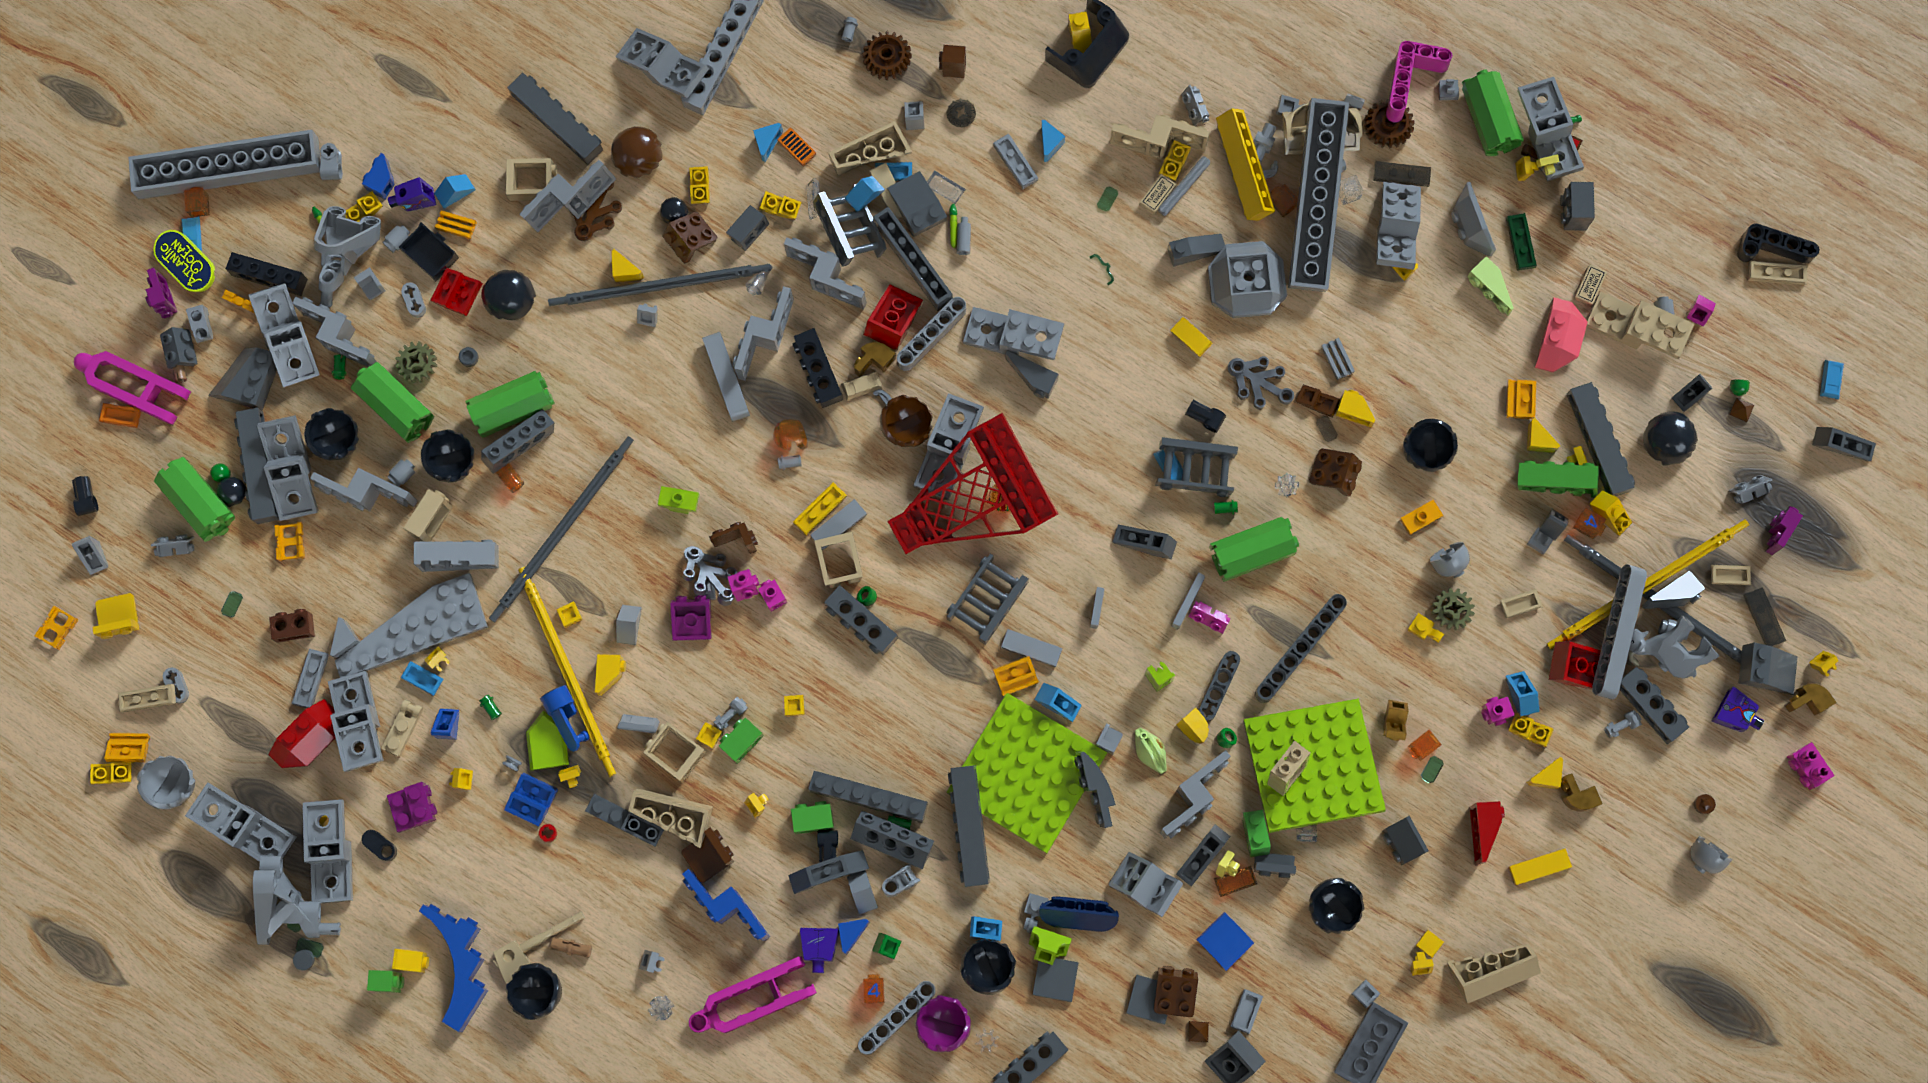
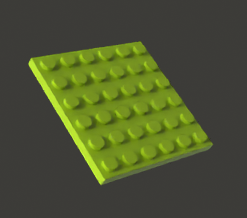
M1006 693L962 767L976 765L982 815L1047 854L1084 793V789L1079 784L1080 771L1075 765V752H1085L1098 767L1101 765L1107 752L1009 693ZM952 784L950 785V787L948 788V790H947V792H946V793L949 794V795H950V792H953V785H952Z
M1359 698L1244 719L1243 722L1268 833L1386 811ZM1296 741L1311 752L1307 767L1285 795L1282 796L1267 784L1270 771L1291 744Z

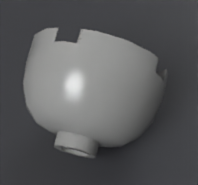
M1463 542L1453 543L1449 545V549L1444 550L1443 548L1430 558L1431 565L1438 574L1457 578L1465 573L1464 569L1469 564L1470 555Z
M1699 836L1693 843L1690 852L1691 859L1696 863L1694 867L1703 874L1706 871L1712 874L1723 871L1730 864L1732 858H1727L1729 855L1712 842L1709 844L1705 843V838Z

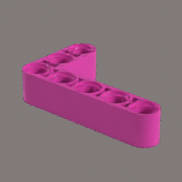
M1412 41L1400 43L1395 60L1386 112L1388 120L1399 122L1403 118L1413 67L1444 73L1448 70L1453 56L1449 49Z

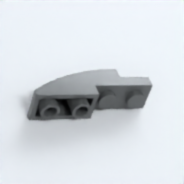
M1075 752V765L1080 771L1079 784L1084 791H1092L1090 798L1097 812L1095 813L1096 823L1102 828L1112 827L1108 807L1116 804L1110 786L1100 768L1085 752Z
M593 794L585 809V812L655 847L664 831L658 825L596 794Z

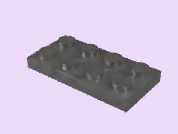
M1372 1002L1336 1066L1334 1073L1350 1083H1376L1405 1031L1408 1022Z

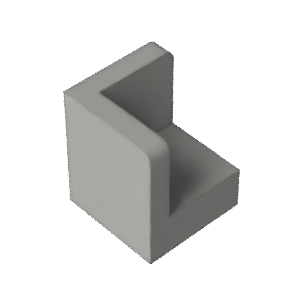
M370 267L354 277L369 300L386 291Z
M1106 723L1096 746L1113 755L1123 734Z

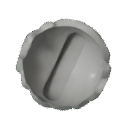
M159 756L154 760L148 761L137 775V780L139 781L137 789L141 798L156 809L164 810L180 806L189 799L195 788L193 771L188 768L183 759L175 758L174 756Z

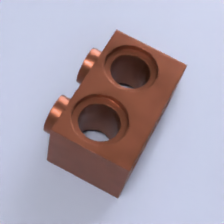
M306 609L294 610V613L290 614L279 612L275 616L269 617L271 640L276 643L315 637L313 614L306 611ZM305 619L304 626L298 628L299 621ZM285 622V629L279 631L280 624Z

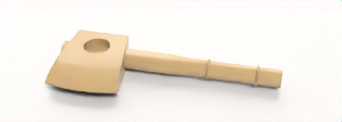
M582 911L520 945L514 940L494 951L495 959L493 961L496 967L500 969L505 983L507 984L512 980V974L518 971L519 966L531 964L525 955L526 952L584 919Z

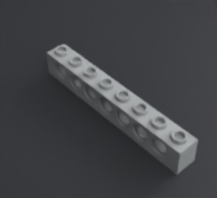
M731 0V7L728 12L724 13L721 26L716 28L712 43L710 42L707 45L704 58L699 60V63L704 64L709 69L706 74H711L709 78L703 77L688 98L681 96L685 108L701 115L705 114L764 0ZM738 12H744L741 16L736 15ZM731 27L736 28L734 31H728ZM722 43H728L725 47L720 46ZM714 58L720 59L718 62H711ZM698 89L703 90V92L700 94L695 93V91Z

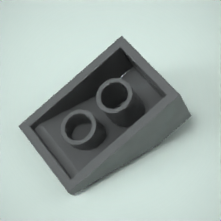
M920 171L887 187L913 237L946 221L947 215Z
M1755 642L1743 645L1738 684L1794 695L1798 656L1773 646Z

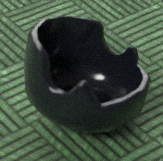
M677 197L666 199L660 207V216L667 224L688 214L685 202Z
M229 477L218 484L216 491L227 507H232L233 505L241 504L244 500L246 486L239 478Z

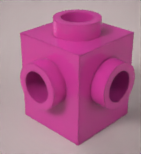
M750 569L739 571L737 574L728 577L732 593L737 602L759 594L757 586L760 585L756 575H752Z
M1496 696L1487 699V703L1482 706L1483 710H1481L1483 719L1489 725L1493 723L1495 726L1507 723L1506 719L1514 716L1508 697L1498 699Z

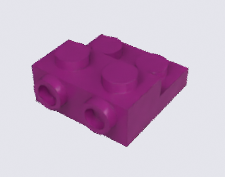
M154 267L148 269L149 277H147V282L150 288L145 289L147 293L145 297L146 302L163 319L169 318L178 311L167 280Z
M1789 506L1787 510H1781L1778 515L1772 518L1769 523L1771 528L1768 532L1773 535L1766 543L1768 548L1765 552L1774 555L1784 548L1803 517L1796 508Z
M706 595L694 596V599H687V596H676L675 600L670 602L672 641L711 639V599H706Z
M419 782L387 795L398 833L436 821L437 809L435 804L431 803L430 796H432L430 786L426 785V783Z

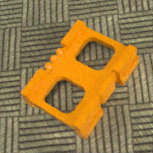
M225 289L222 296L223 299L254 313L249 300H245Z
M302 522L280 526L274 525L275 537H278L276 538L278 547L276 548V559L283 561L305 558ZM295 527L296 536L284 538V529ZM295 545L297 547V554L286 557L285 547Z
M53 606L48 614L49 617L42 624L43 627L40 626L34 636L60 650L66 641L63 638L67 636L69 629L73 630L78 619ZM58 613H63L68 617L63 626L54 621ZM48 629L57 633V637L53 642L44 639Z

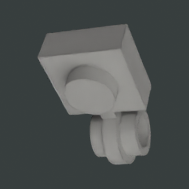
M1029 893L1024 913L1031 915V918H1026L1024 929L1027 932L1031 933L1033 927H1037L1038 920H1035V916L1040 917V905L1042 902H1047L1048 898Z

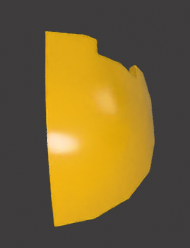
M1194 708L1176 724L1190 740L1196 743H1204L1208 737V723L1197 708Z

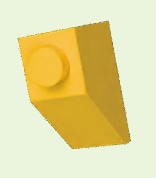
M1087 12L1069 14L1068 27L1073 49L1084 53L1092 43Z
M1345 390L1335 416L1372 428L1375 418L1364 397L1359 395L1357 391Z
M597 654L595 693L598 696H602L622 678V672L626 671V661L623 660L621 655Z
M394 949L392 969L425 973V969H428L429 957H427V953Z

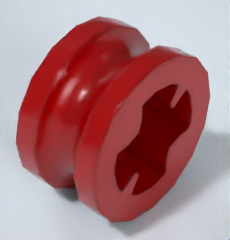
M545 824L539 829V836L544 842H552L557 837V830L553 825ZM546 828L553 831V835L550 834L551 838L543 836V831L546 832Z

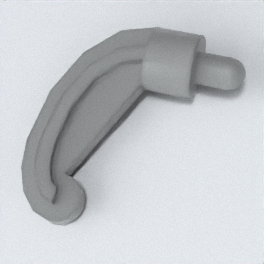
M1277 160L1271 164L1270 170L1263 171L1265 179L1271 178L1277 173Z
M875 390L873 392L875 396L879 395L886 405L892 399L883 390Z

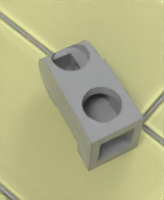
M199 305L186 309L196 342L201 343L213 339V332L208 318V308Z

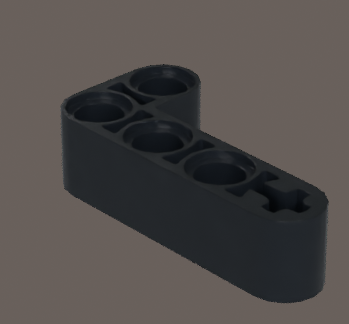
M1755 223L1750 225L1743 233L1737 256L1742 262H1750L1761 249L1807 264L1819 254L1820 249L1812 241ZM1750 232H1754L1757 237H1753ZM1768 238H1772L1775 243H1771ZM1787 244H1790L1793 249H1789ZM1745 249H1749L1752 254H1748Z

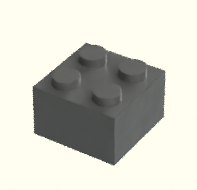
M1570 182L1569 186L1565 188L1564 194L1560 197V206H1563L1561 224H1564V230L1586 231L1594 220V182Z

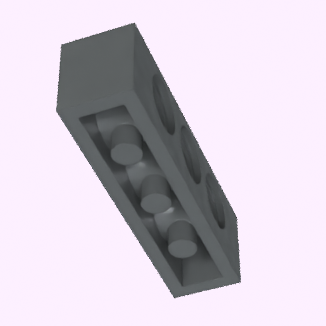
M543 409L481 450L482 462L494 474L554 433V421Z
M840 585L824 602L827 607L825 610L833 617L837 615L841 619L840 623L846 629L852 628L855 631L854 635L860 641L866 640L870 644L869 648L875 654L881 653L884 655L898 639V635ZM848 605L851 607V610L844 614L840 611L841 607ZM857 618H864L865 623L862 626L855 625V620ZM872 630L880 632V635L875 639L869 637Z
M1636 667L1622 678L1620 691L1663 741L1669 744L1689 728L1688 722L1683 715L1678 714L1674 710L1672 702L1660 694L1661 690L1659 687L1647 679L1648 675L1642 669ZM1637 685H1641L1644 688V694H1640L1637 691ZM1650 700H1654L1657 703V709H1653L1650 706ZM1663 715H1667L1670 718V724H1666L1663 721Z
M863 810L855 822L850 838L920 869L924 868L934 844V840Z
M1047 1031L1038 1038L1041 1042L1034 1047L1031 1044L1023 1051L1025 1054L1023 1058L1019 1060L1016 1057L1008 1064L1009 1070L1005 1073L1001 1070L992 1079L995 1081L994 1083H1009V1074L1017 1073L1020 1077L1018 1083H1031L1064 1055L1068 1048L1054 1031L1052 1033ZM1046 1046L1049 1048L1050 1055L1048 1058H1041L1038 1051L1041 1047ZM1028 1059L1035 1063L1034 1070L1030 1072L1023 1068L1024 1061Z

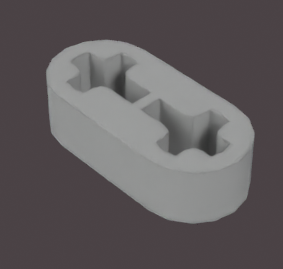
M411 282L404 284L401 292L409 313L416 318L422 317L426 313V306L419 288ZM410 288L414 290L413 298H411V296L408 294V289ZM415 302H416L417 305L420 307L418 312H416V311L414 310V309H415V306H414V303H415Z
M168 668L163 673L164 684H174V681L169 679V677H171V673L177 674L174 677L176 682L175 695H177L176 688L183 693L180 695V699L176 697V703H184L189 697V691L183 674L176 668Z

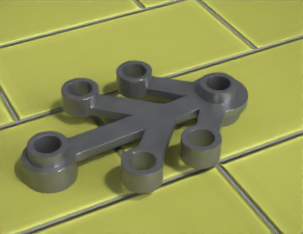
M1265 356L1247 362L1240 358L1232 359L1228 364V371L1232 376L1236 377L1239 389L1238 397L1245 400L1249 396V389L1246 388L1244 377H1246L1251 382L1255 397L1254 407L1256 409H1263L1266 404L1265 399L1262 397L1260 386L1276 395L1284 405H1288L1293 401L1294 392L1291 389L1284 388L1281 390L1265 380L1272 377L1283 378L1285 375L1284 367L1277 366L1275 369L1253 373L1248 369L1255 367L1265 369L1268 367L1269 359ZM1265 360L1267 364L1261 365L1260 361ZM1234 366H1239L1241 369L1236 371ZM1276 370H1281L1283 374L1278 375ZM1246 391L1247 395L1242 396L1240 392ZM1283 395H1288V396H1289V399H1288V400H1284V399L1282 398V396H1283ZM1260 400L1263 402V405L1259 406L1256 402Z
M695 546L686 548L684 558L687 562V567L683 572V579L686 581L694 579L695 571L693 569L695 564L700 569L697 583L694 585V593L697 595L705 593V580L707 578L719 593L718 602L723 606L731 605L734 598L732 591L725 588L715 575L728 579L731 576L729 573L737 574V570L733 567L725 570L705 564V562L715 563L718 567H722L725 565L726 556L724 554H717L716 556L704 554L701 549Z

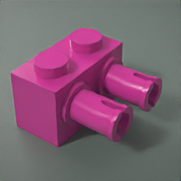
M1812 742L1787 756L1789 766L1799 774L1800 782L1809 790L1818 787L1835 776Z

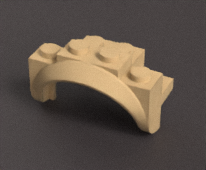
M1309 103L1300 106L1292 112H1282L1285 155L1303 154ZM1349 108L1344 151H1359L1360 137H1362L1361 115L1357 108Z

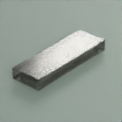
M1375 161L1373 181L1429 187L1431 167Z
M1763 587L1744 594V599L1764 644L1775 646L1786 642L1787 640Z

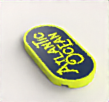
M167 230L157 237L153 248L155 258L182 287L191 292H203L212 286L215 280V267L213 263L185 234L176 230Z

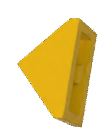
M615 249L611 251L612 273L615 282L636 281L644 278L642 271Z
M1533 418L1528 424L1527 451L1556 452L1560 444L1536 418Z
M1562 757L1557 758L1526 783L1529 786L1550 789L1560 788L1563 768Z

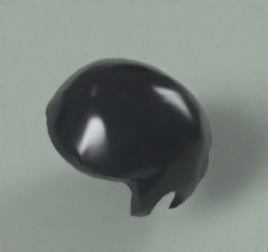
M501 270L490 276L483 285L481 292L482 302L487 312L491 316L494 315L497 319L503 318L506 320H518L524 317L531 310L534 297H536L530 279L524 276L523 273L515 270Z
M326 408L311 415V420L305 426L304 437L308 448L314 455L328 461L342 460L350 456L356 450V444L359 441L357 423L353 421L349 414H345L343 410Z
M1675 411L1664 412L1651 419L1643 434L1645 450L1653 459L1661 461L1663 466L1683 463L1687 458L1691 457L1698 441L1697 431L1694 428L1693 422L1683 413Z
M1421 420L1408 430L1404 438L1403 450L1405 458L1416 469L1428 472H1436L1439 469H1443L1453 461L1454 456L1457 454V435L1453 432L1452 427L1442 420Z
M449 429L431 433L430 438L426 439L423 443L421 462L425 471L431 477L438 481L453 483L469 475V471L474 465L475 451L470 441L462 433Z
M1331 878L1320 882L1313 889L1309 899V911L1313 922L1327 934L1331 932L1340 934L1342 931L1353 930L1357 923L1360 922L1362 912L1365 909L1361 891L1352 882L1346 881L1343 878Z
M985 938L980 939L970 945L962 955L960 965L961 976L965 983L975 992L994 995L1002 992L1010 985L1015 975L1016 960L1006 943L1001 944L995 939L992 941Z
M543 964L521 965L518 971L512 974V980L506 984L507 1001L512 1007L513 1012L528 1020L540 1019L550 1014L559 1004L562 997L560 979L556 973H553L549 967H545Z

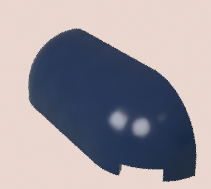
M1055 896L1045 903L1042 902L1039 909L1041 919L1046 924L1057 928L1104 932L1114 928L1119 920L1118 911L1111 908L1108 902Z

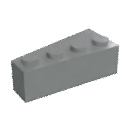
M470 540L462 542H414V565L422 572L499 568V546L493 540H481V542Z

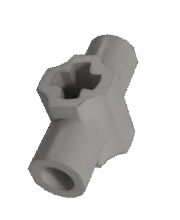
M1265 123L1262 132L1258 131L1253 141L1260 162H1262L1265 153L1269 154L1275 141L1273 135L1276 127L1269 123Z

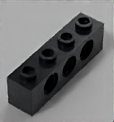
M234 252L231 253L225 268L233 277L264 286L274 287L285 283L288 292L298 296H302L308 280L302 272Z
M815 328L795 335V342L792 345L796 354L800 353L802 357L799 360L802 369H807L809 376L806 379L810 387L814 386L816 393H813L816 403H821L822 408L842 401V393ZM808 349L815 350L812 355L805 354ZM814 366L822 367L819 372L812 371ZM823 382L829 384L825 389L819 388V385Z

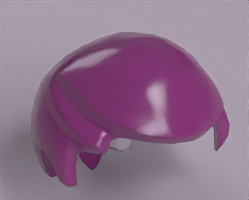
M937 995L935 999L928 1000L926 1005L917 1012L916 1031L919 1040L926 1048L935 1052H951L958 1049L966 1042L971 1031V1019L967 1014V1009L962 1006L958 999Z

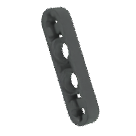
M1228 651L1223 656L1199 708V712L1204 716L1202 709L1206 710L1209 703H1205L1206 700L1211 704L1217 705V707L1212 706L1210 710L1212 716H1204L1207 722L1213 720L1239 666L1240 656L1234 651ZM1234 656L1236 663L1231 664L1229 668L1233 670L1231 673L1228 669H1225L1228 664L1226 657ZM1226 673L1229 680L1226 683L1220 682L1218 674ZM1218 690L1221 694L1220 699H1211L1210 692Z

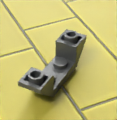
M861 850L808 866L788 876L793 892L797 894L822 883L868 870L869 867L864 851Z

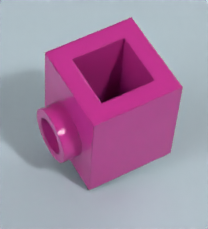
M1698 295L1689 309L1687 318L1704 327L1713 313L1716 303Z
M775 579L763 582L760 585L761 587L758 588L771 612L788 603Z

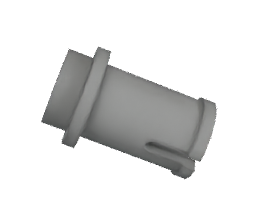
M847 17L844 20L845 26L841 39L846 42H852L855 27L858 26L857 19Z
M800 454L787 457L781 455L778 458L779 469L785 470V468L801 467Z

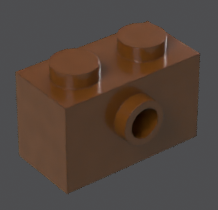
M943 45V51H939V70H942L943 77L965 78L966 46Z

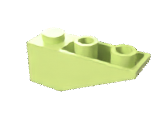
M1486 256L1470 271L1467 278H1469V282L1474 287H1478L1483 292L1486 299L1492 300L1496 304L1500 312L1509 315L1514 307L1502 273Z

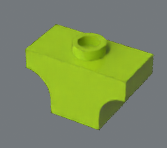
M661 486L658 506L667 508L672 512L689 514V512H696L700 494L699 492Z
M1034 926L1028 944L1035 949V960L1053 965L1057 957L1067 955L1072 938Z

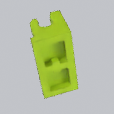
M1163 662L1159 663L1163 669L1157 668L1156 672L1155 668L1151 665L1145 672V676L1156 692L1173 682L1175 674L1171 673Z

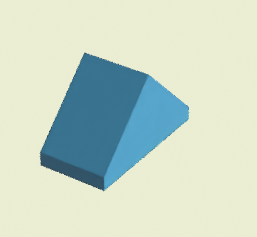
M1042 120L1044 162H1048L1064 145L1065 136L1046 120Z
M780 123L753 130L762 161L764 162L767 161L777 143V139L783 133L782 124Z
M462 174L445 177L434 194L445 209L476 189L467 175Z
M873 176L862 178L845 197V200L858 212L884 192L885 189Z
M975 916L971 917L970 938L1001 941L1002 921Z

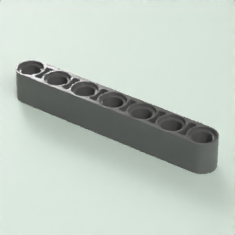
M1335 594L1328 600L1258 686L1255 696L1259 702L1266 703L1273 698L1343 612L1347 605L1346 598L1343 595ZM1332 601H1340L1342 607L1335 608L1332 605ZM1327 615L1330 622L1323 623L1320 616ZM1311 629L1315 630L1318 633V637H1310L1308 631ZM1296 645H1304L1306 652H1298ZM1291 659L1294 666L1291 668L1287 667L1284 664V660ZM1275 673L1279 674L1282 677V681L1275 682L1272 679V675ZM1263 688L1268 689L1270 696L1263 697L1260 694V690Z

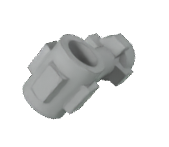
M736 697L729 704L732 708L722 717L718 715L715 718L714 724L720 730L726 729L729 726L727 722L735 714L738 713L740 716L748 709L742 698Z
M1633 710L1624 714L1626 719L1615 725L1613 722L1607 724L1604 728L1605 733L1609 738H1615L1619 736L1618 731L1628 726L1634 729L1642 725L1639 713Z

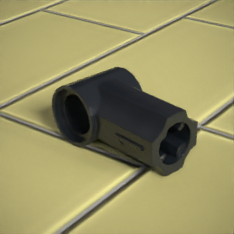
M1194 399L1185 414L1202 423L1206 429L1214 433L1219 431L1226 418V414L1219 409L1209 408Z
M76 477L72 480L75 495L73 506L76 514L82 516L97 512L99 507L97 499L93 495L90 477Z
M818 830L819 863L837 857L838 830Z

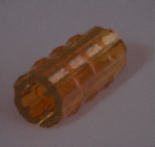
M510 463L496 472L504 485L512 493L518 491L525 483Z

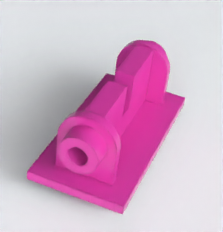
M1196 601L1188 617L1223 634L1231 618L1218 610L1211 614L1212 607L1201 601L1200 603Z

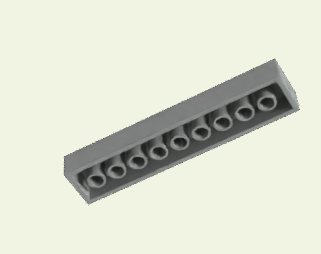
M1311 98L1309 101L1288 288L1326 292L1329 288L1349 102Z
M313 130L128 157L131 192L138 199L319 173L321 164L319 139Z

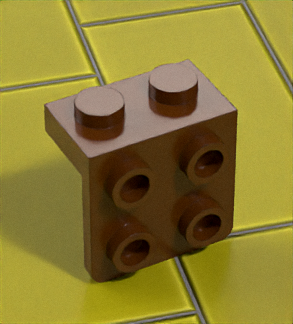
M693 212L670 222L662 235L665 242L669 244L684 264L690 262L696 250L716 242L718 238L698 212Z
M1322 448L1318 451L1309 482L1312 485L1335 488L1343 496L1351 497L1352 491L1356 487L1358 473L1362 469V461L1353 453Z
M736 522L724 531L723 529L716 530L709 537L714 547L742 537L750 554L757 551L755 546L758 545L755 534L752 530L749 531L745 522Z
M711 827L704 831L706 835L701 848L691 843L681 852L698 880L702 883L734 863L732 850L728 845L724 847L721 842L723 840L722 835L717 829L714 831Z
M1171 966L1158 967L1154 1004L1155 1013L1193 1017L1198 987V972H1194L1193 969L1189 968L1175 970Z

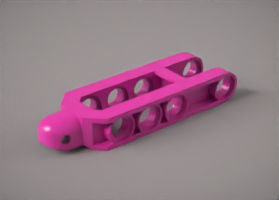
M107 351L93 356L88 353H79L74 357L75 368L85 374L87 384L95 390L134 408L141 409L142 412L170 425H174L178 417L154 405L161 390L174 396L177 394L185 400H188L191 391ZM99 364L101 366L112 364L125 373L129 372L140 380L148 381L140 398L98 379V376L94 373Z
M802 956L709 995L704 1009L692 1014L689 1018V1027L697 1033L711 1028L722 1033H728L817 994L814 984H811L804 989L782 996L775 980L804 967L805 963ZM765 983L769 984L775 999L773 1002L757 1007L755 1010L739 1015L728 1022L720 1020L716 1010L719 1003Z

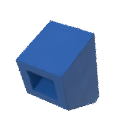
M380 153L374 159L369 173L364 175L362 185L367 191H373L375 195L386 200L395 183L389 161L383 153Z

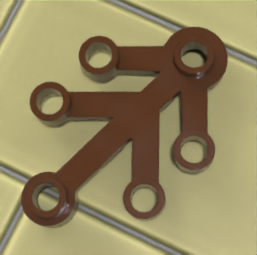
M614 182L586 210L587 217L585 221H583L581 216L579 219L574 216L577 224L574 234L578 240L588 241L592 238L594 232L604 228L610 230L615 226L614 220L611 217H606L602 222L592 225L594 219L611 212L620 213L622 211V205L619 201H613L610 205L600 208L607 191L614 187ZM614 205H619L618 209H613ZM612 221L611 225L609 226L606 225V222ZM582 231H587L586 235H581Z

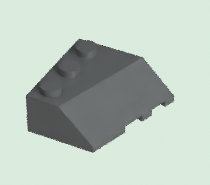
M257 347L244 348L210 392L209 396L250 408L258 407L263 411L277 371L270 351Z

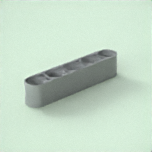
M954 297L898 353L897 362L901 370H911L966 314V302L963 298ZM955 305H961L963 307L959 311L953 309ZM942 318H948L950 320L947 324H942L940 322ZM935 331L937 334L934 337H929L927 333ZM921 344L924 347L921 350H915L914 346ZM908 357L911 360L909 363L904 364L901 362V359Z
M717 332L703 337L704 345L732 422L750 416L721 333Z
M929 981L921 982L859 1040L858 1049L860 1052L866 1055L874 1053L914 1016L928 1000L934 997L936 992L935 986ZM924 985L932 987V993L929 996H924L921 993V988ZM911 998L917 1001V1007L914 1010H909L906 1006L907 1001ZM895 1012H900L903 1017L902 1021L898 1024L892 1021V1015ZM880 1026H885L888 1029V1033L885 1037L881 1038L877 1035V1029ZM865 1040H871L873 1043V1048L870 1051H864L862 1048V1043Z

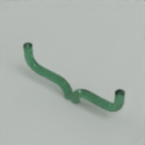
M1098 254L1091 255L1090 259L1097 257L1102 265L1107 266L1106 271L1111 277V281L1107 284H1112L1114 277L1109 271L1110 264L1104 263Z

